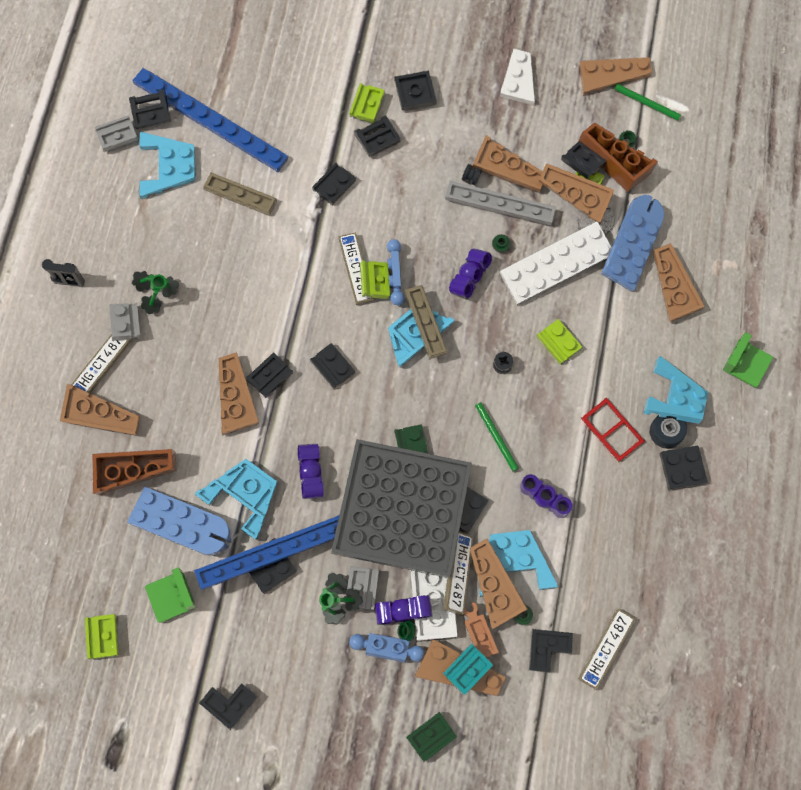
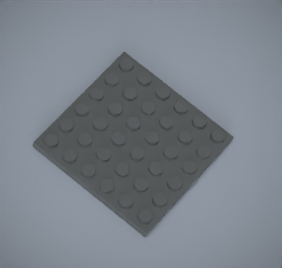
M356 439L331 554L450 578L472 463Z

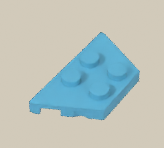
M411 309L388 327L398 366L401 367L424 348ZM432 311L440 333L444 332L454 323L453 318H446L438 315V312Z

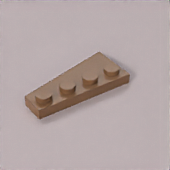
M650 57L580 61L579 64L583 96L595 90L598 92L609 86L621 85L623 82H633L647 78L652 74Z
M486 135L473 163V167H479L482 169V172L540 193L543 184L539 182L543 171L529 162H524L519 158L520 156L510 153L504 149L503 145L495 143Z
M547 163L539 179L541 184L600 225L614 189Z
M670 243L655 249L653 255L669 322L702 310L705 306L672 244Z
M237 352L218 358L222 436L259 424Z
M67 383L60 422L137 435L141 416Z
M486 538L472 546L470 552L478 575L481 592L483 593L491 628L494 629L528 609L489 540Z
M432 639L414 677L454 686L442 673L459 657L460 653ZM489 669L470 690L497 696L506 677Z

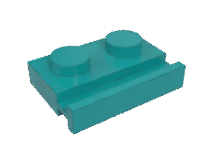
M470 644L442 674L465 695L493 664L473 644Z

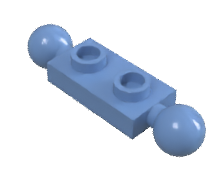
M392 239L387 243V250L391 253V258H388V270L392 269V275L389 276V287H393L390 300L394 305L399 306L405 301V295L401 292L399 265L401 243L396 239Z
M369 633L368 640L361 634H354L349 640L352 649L361 650L364 647L366 648L365 655L403 663L406 661V656H409L414 662L422 661L425 656L423 647L413 646L408 648L409 641L372 633Z

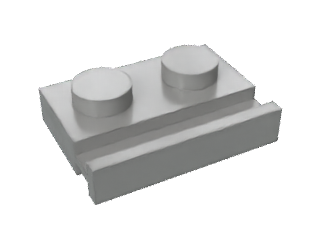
M129 115L95 127L104 152L138 141Z
M137 302L134 304H110L112 341L129 340L136 337L140 339Z
M350 566L347 589L359 590V595L363 598L359 609L374 611L379 575L378 569Z

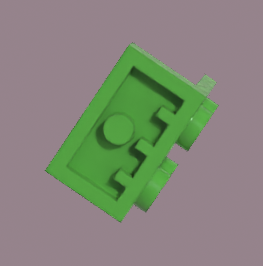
M745 332L738 340L722 370L757 388L773 356L751 345L749 340L752 335Z
M179 567L171 570L172 575L145 586L158 623L197 608L183 570Z

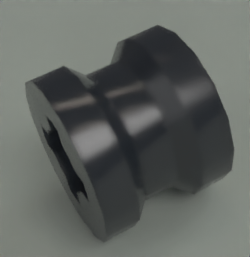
M468 163L462 175V181H469L475 186L482 169L479 167L474 168Z
M500 352L495 356L493 368L499 374L508 373L513 365V357L507 352Z

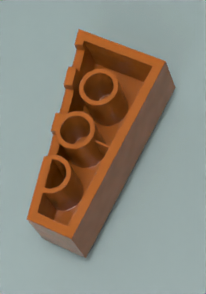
M595 122L582 132L578 142H582L606 160V165L602 169L627 192L649 176L658 163L654 158L651 160L644 156L645 153L641 150L636 151L628 146V142L618 140L614 137L613 133Z
M172 449L92 454L93 494L102 495L175 472L176 452Z

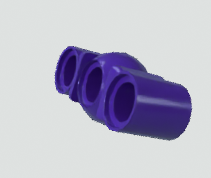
M475 248L469 251L468 257L465 259L466 263L459 269V275L456 274L455 278L450 282L449 291L451 294L470 298L476 288L475 284L481 280L483 272L490 266L492 254Z
M300 444L298 445L297 453L300 465V479L302 480V498H323L324 489L321 465L319 463V445Z
M528 474L523 478L520 484L521 492L529 495L531 499L534 497L535 503L539 507L549 508L548 511L553 512L558 518H564L571 512V500L563 497L561 493L558 495L554 486L543 484V481L533 474ZM526 481H531V482H533L535 488H533V489L527 488V487L525 486V482H526ZM541 493H549L551 499L544 500L541 496ZM558 504H565L567 511H560Z
M430 595L375 604L377 625L433 616Z

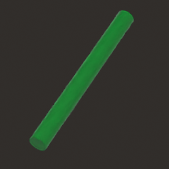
M617 84L615 91L677 121L681 114L620 84Z
M482 402L476 404L475 407L510 469L512 472L518 470L517 463Z

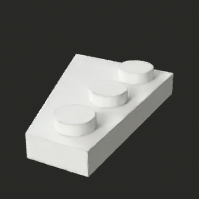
M513 49L500 97L534 105L531 54L529 52Z

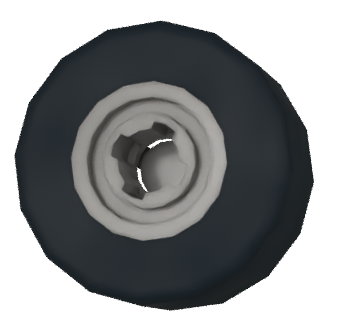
M658 415L650 425L649 434L652 441L659 447L673 448L685 438L687 424L685 421L676 420V417L673 416L664 418Z

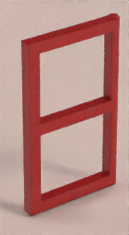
M604 398L602 402L581 418L618 462L645 442L607 398ZM607 404L621 421L601 435L587 418ZM625 424L639 441L619 456L605 438Z

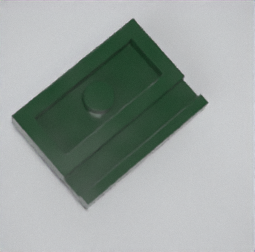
M422 424L394 430L398 448L428 454Z
M438 712L406 738L422 761L425 762L457 738V735L453 732L442 714Z

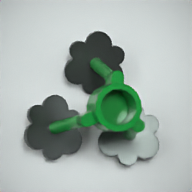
M137 271L133 273L132 285L135 286L138 292L150 288L153 290V295L150 297L143 296L141 299V308L151 315L154 312L158 313L162 302L156 299L158 292H162V295L167 298L171 294L175 295L179 282L173 280L171 276L166 279L160 274L153 276L152 274L147 275L146 271L141 273Z
M335 573L328 575V580L325 582L327 588L322 589L323 593L319 597L327 624H332L333 622L338 624L340 619L344 618L345 610L341 609L342 605L339 602L346 603L347 611H357L359 605L363 602V598L359 595L360 592L357 589L349 588L346 591V596L339 598L338 594L344 593L348 582L343 579L342 574L336 575Z

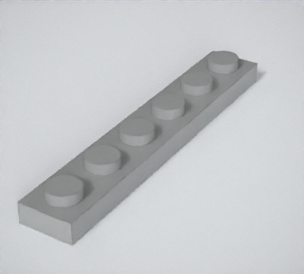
M453 181L449 182L445 200L550 226L552 225L556 206Z

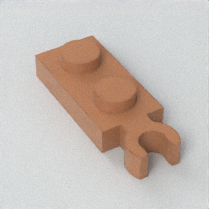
M473 602L472 612H467L466 608H464V615L469 619L464 621V624L474 647L487 658L499 652L484 615L477 616L478 608L476 603Z

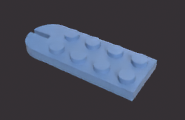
M641 195L632 200L601 273L629 291H634L664 219L663 207L657 199L652 200L650 195Z
M144 487L127 523L207 556L219 554L229 548L226 543L212 538L211 535L219 536L231 543L229 525L221 517L147 487Z

